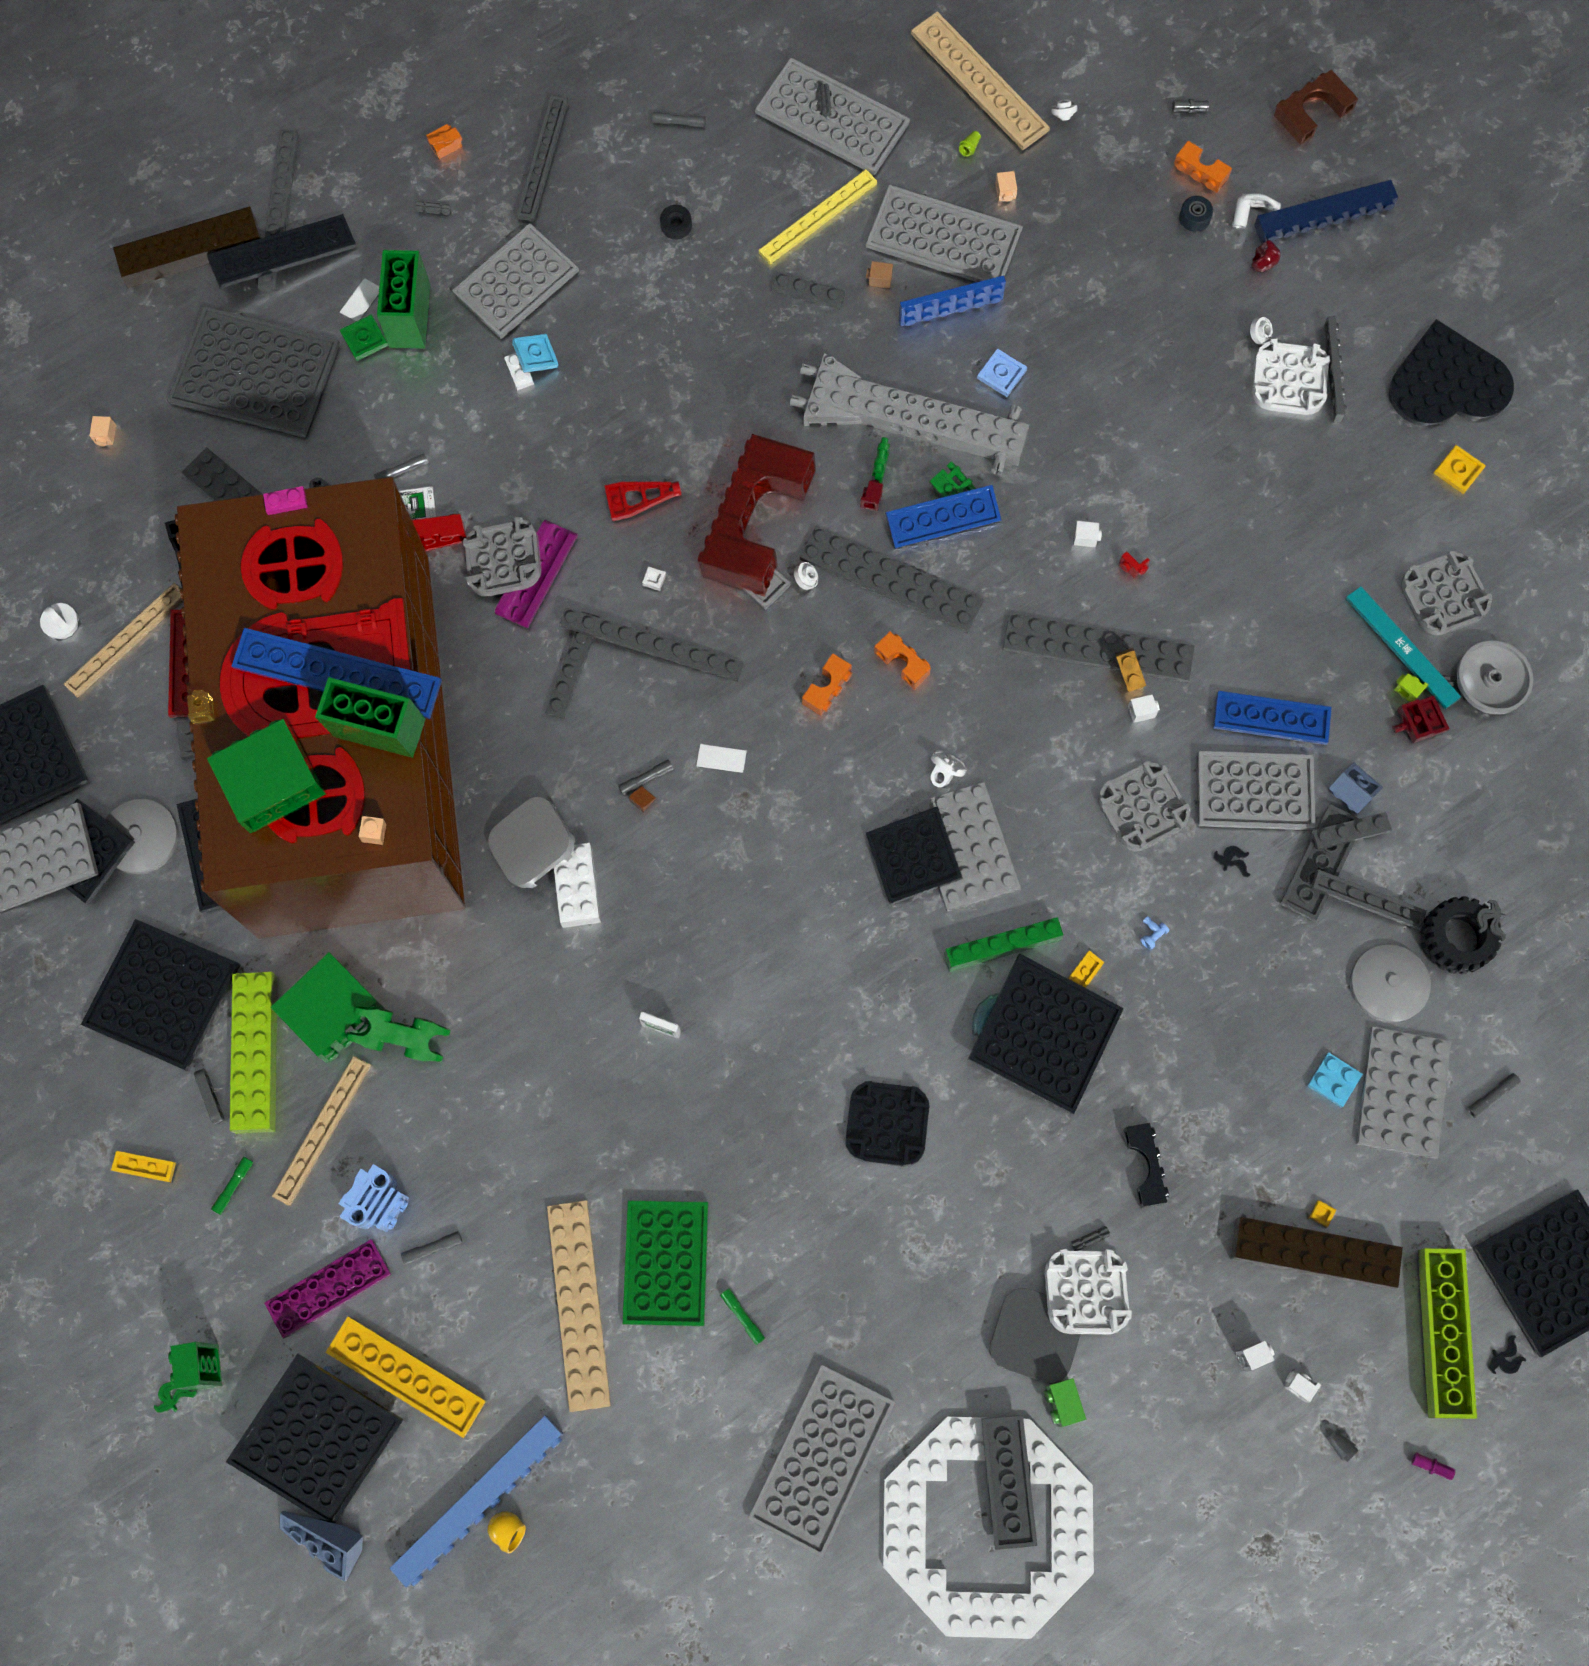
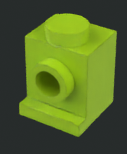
M1409 673L1407 675L1402 674L1396 681L1398 686L1394 690L1411 702L1416 700L1429 684L1425 682L1423 685L1417 677L1411 676Z

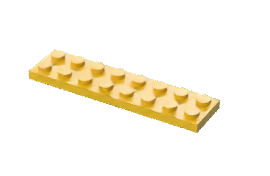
M349 1316L325 1352L462 1438H465L486 1403V1400Z

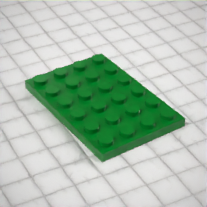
M628 1201L623 1325L705 1326L708 1202Z

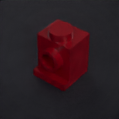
M876 480L869 481L868 487L863 489L860 508L874 511L879 510L883 493L882 483Z

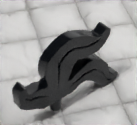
M1237 846L1227 847L1224 850L1223 856L1218 855V851L1214 852V860L1224 866V871H1227L1228 867H1237L1243 877L1251 875L1247 872V866L1243 860L1231 861L1234 856L1244 859L1249 855V852L1245 853Z
M1515 1335L1508 1337L1506 1351L1498 1354L1496 1350H1492L1495 1356L1491 1359L1488 1368L1492 1374H1496L1495 1369L1499 1366L1506 1374L1516 1373L1522 1361H1526V1358L1519 1356L1514 1358L1512 1362L1505 1359V1357L1516 1355Z

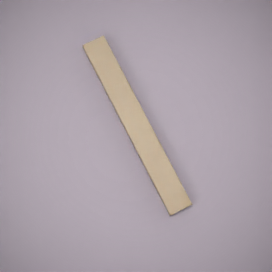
M174 582L72 675L64 685L79 698L165 619L171 610L177 608L184 601L181 599L180 587Z
M353 1055L272 1197L288 1206L292 1205L371 1068V1064Z

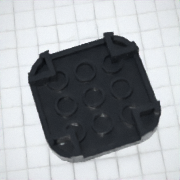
M865 1081L853 1090L850 1098L846 1132V1148L849 1154L856 1160L868 1163L900 1167L916 1164L922 1158L926 1144L930 1106L925 1093L915 1086L909 1087Z

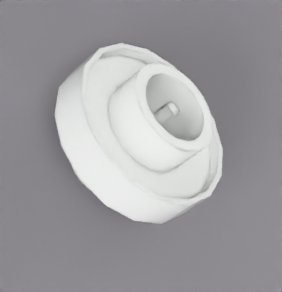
M1069 99L1059 100L1057 104L1051 107L1052 114L1062 121L1069 120L1078 110L1077 103L1071 102Z
M1266 317L1254 319L1250 328V335L1253 341L1259 345L1269 342L1273 333L1270 320Z
M803 562L795 567L794 578L801 588L809 590L816 587L818 584V574L813 565Z

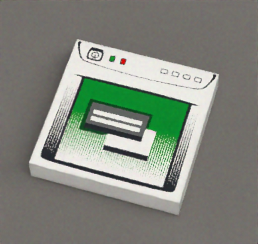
M433 486L400 491L412 520L437 517Z
M641 1012L639 1020L642 1026L679 1039L681 1031L678 1024Z

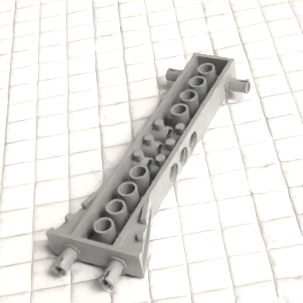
M824 353L821 365L819 366L804 362L802 364L800 374L816 377L810 397L805 398L792 394L793 398L790 400L791 406L805 409L804 426H810L811 423H821V425H827V423H837V425L863 424L993 459L995 461L991 472L996 474L997 468H999L997 475L1003 474L1005 463L1015 466L1019 465L1030 426L1029 424L1018 422L1022 410L1019 406H1017L1016 412H1014L1016 405H1011L1008 417L1003 418L868 382L837 361L833 356H829Z

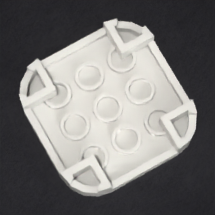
M1270 339L1269 342L1263 344L1258 350L1254 367L1252 394L1256 404L1270 411L1312 415L1318 412L1323 407L1328 395L1326 393L1328 369L1331 362L1330 355L1327 356L1326 352L1320 348V345L1315 343L1311 347L1278 343V339Z
M1063 1249L1052 1255L1045 1266L1047 1308L1052 1325L1060 1332L1067 1334H1114L1123 1329L1131 1319L1132 1310H1129L1126 1280L1128 1268L1126 1262H1123L1114 1251L1108 1249L1105 1251H1067V1249Z

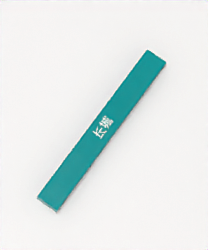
M1361 586L1346 597L1349 604L1423 685L1425 682L1429 684L1426 689L1432 696L1434 695L1435 699L1445 710L1461 698L1458 692Z

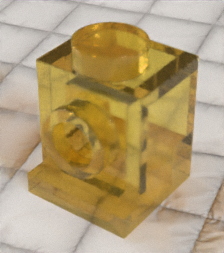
M195 690L192 692V695L187 696L188 718L194 724L215 721L213 700L208 692Z

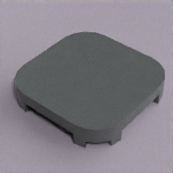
M1019 1288L1010 1292L1003 1301L990 1342V1352L992 1359L999 1367L1043 1383L1052 1384L1063 1380L1068 1375L1081 1334L1062 1333L1052 1325L1048 1316L1046 1294L1031 1289Z

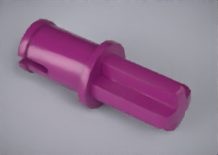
M1415 1452L1412 1465L1429 1471L1431 1475L1434 1473L1448 1480L1454 1478V1468L1438 1462L1436 1458L1431 1459Z

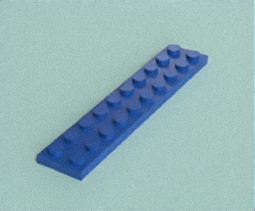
M247 628L243 629L232 663L234 669L319 691H324L327 679L330 677L410 698L421 714L428 719L431 718L442 679L439 677Z

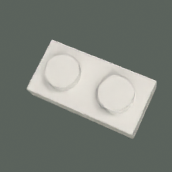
M516 353L504 357L517 390L534 385L530 372H523Z

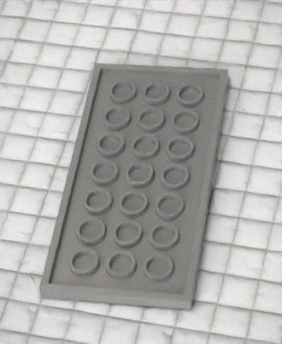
M793 58L789 59L755 109V114L863 170L866 169L873 175L877 173L910 123V118ZM826 83L829 85L832 110L830 117L822 115L820 85Z
M889 185L867 240L866 248L971 281L980 282L1003 275L1005 277L1023 226Z
M821 1365L748 1520L823 1558L896 1402Z

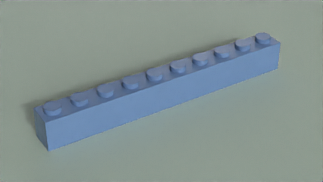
M544 1416L389 1569L405 1587H409L411 1584L413 1587L416 1586L423 1579L421 1574L427 1569L431 1571L439 1563L437 1559L442 1554L446 1556L455 1547L453 1543L458 1538L462 1540L470 1532L468 1528L473 1523L477 1525L485 1518L484 1512L489 1507L494 1509L501 1502L499 1497L504 1492L509 1494L517 1486L515 1482L520 1477L524 1479L532 1471L530 1467L535 1462L539 1464L547 1456L545 1452L550 1447L554 1449L562 1441L560 1437L563 1435V1432L548 1416Z

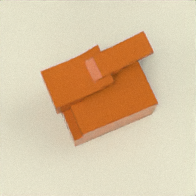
M448 124L426 135L428 144L438 159L462 147L461 135L456 128L452 129Z

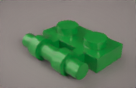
M882 437L881 442L878 444L872 476H875V480L880 483L883 482L890 452L889 439L886 437Z
M952 461L947 465L951 470L949 474L942 469L929 481L942 497L962 493L965 488L969 491L976 489L972 484L973 481L967 478L961 472L962 469ZM954 476L962 483L960 486L952 479Z

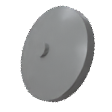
M1500 641L1478 643L1461 657L1457 666L1456 678L1460 692L1473 707L1482 712L1497 715L1512 712L1519 708L1531 694L1533 688L1531 666L1519 650L1507 643Z
M148 799L127 801L116 807L106 818L112 825L135 841L134 845L116 867L120 871L129 874H146L155 871L171 858L177 847L179 837L177 823L173 815L164 806Z
M1387 944L1369 949L1356 961L1351 972L1350 986L1354 1000L1367 1015L1382 1022L1397 1023L1412 1018L1423 1009L1430 995L1431 981L1426 966L1416 954L1404 947Z

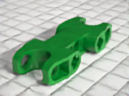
M354 1007L353 1012L359 1016L366 1017L369 1023L367 1029L362 1033L347 1032V1040L377 1051H383L385 1042L406 1047L405 1057L419 1061L442 1062V1054L429 1050L428 1044L435 1035L449 1036L450 1029L438 1025L431 1020L414 1017L413 1024L410 1026L391 1021L392 1011L378 1007Z

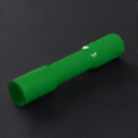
M243 1156L230 1181L213 1204L212 1211L219 1215L223 1213L231 1200V1196L254 1163L253 1161Z
M729 1288L724 1291L720 1297L738 1318L755 1345L761 1343L766 1339L762 1332L749 1318L731 1289Z

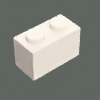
M1266 1341L1256 1342L1235 1352L1243 1371H1251L1274 1361V1351Z

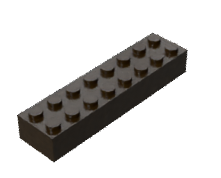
M249 206L113 247L121 278L126 286L131 288L209 264L208 254L255 241L262 237L254 213Z
M1239 1217L1235 1221L1231 1259L1386 1289H1397L1399 1287L1403 1247Z

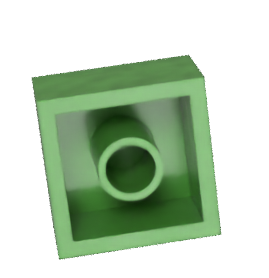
M1074 1378L1045 1386L1044 1396L1046 1402L1051 1403L1053 1411H1050V1415L1054 1424L1056 1423L1058 1427H1064L1087 1420Z

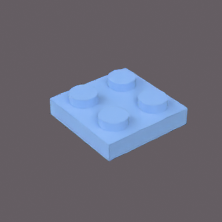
M997 349L977 375V379L1008 397L1027 371V366Z

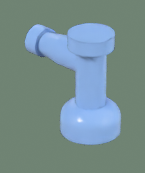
M1147 916L1143 922L1149 926L1153 933L1150 936H1143L1140 941L1151 951L1155 947V941L1163 934H1167L1169 928L1164 923L1157 925Z

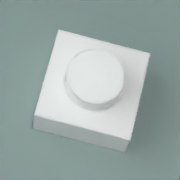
M648 566L642 582L643 586L660 591L666 577V572Z

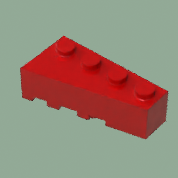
M461 514L413 520L426 551L462 543L464 538H467Z

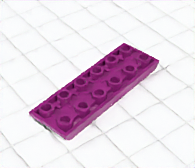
M547 520L542 522L537 531L541 576L529 588L504 593L495 609L496 615L527 629L578 537L577 533Z
M370 1239L266 1301L264 1304L284 1339L389 1277L391 1273L375 1243Z

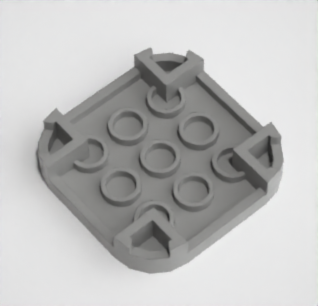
M515 517L513 522L485 528L477 525L473 527L474 530L468 534L467 538H464L463 545L466 551L468 575L466 580L471 589L480 596H493L523 590L533 586L541 576L538 535L534 526L529 521L523 520L522 517Z
M1456 550L1449 551L1447 555L1418 566L1416 564L1413 565L1402 578L1401 587L1403 594L1419 625L1425 632L1436 636L1444 635L1480 621L1489 612L1493 599L1491 594H1487L1472 565L1474 560L1471 556L1467 557L1462 553H1457Z
M1150 761L1144 762L1141 766L1112 781L1106 782L1099 793L1098 803L1101 811L1118 840L1125 848L1131 851L1145 850L1180 832L1190 818L1191 809L1189 803L1186 804L1169 776V770L1165 765L1162 766Z
M540 796L528 799L497 823L491 830L488 838L489 848L506 878L512 884L521 888L529 887L532 889L536 887L537 880L561 861L566 860L568 862L573 857L571 853L576 842L574 835L569 832L556 811L557 807Z

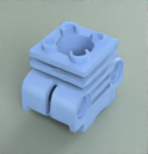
M373 1164L368 1172L360 1169L355 1177L352 1188L340 1200L339 1205L345 1208L340 1218L362 1229H368L374 1225L378 1229L388 1232L389 1229L392 1230L396 1225V1217L400 1211L403 1212L406 1209L409 1197L396 1190L397 1180L393 1175ZM386 1178L385 1184L381 1186L382 1180ZM363 1214V1219L359 1221L360 1215Z

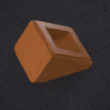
M642 786L628 797L629 801L643 813L656 799Z

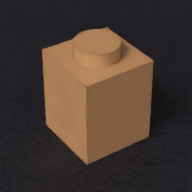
M872 261L871 268H867L866 279H869V286L890 289L893 264Z

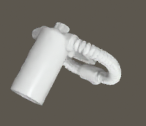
M1259 193L1242 194L1237 199L1232 226L1239 229L1246 228L1250 207H1261L1276 211L1280 210L1281 203Z

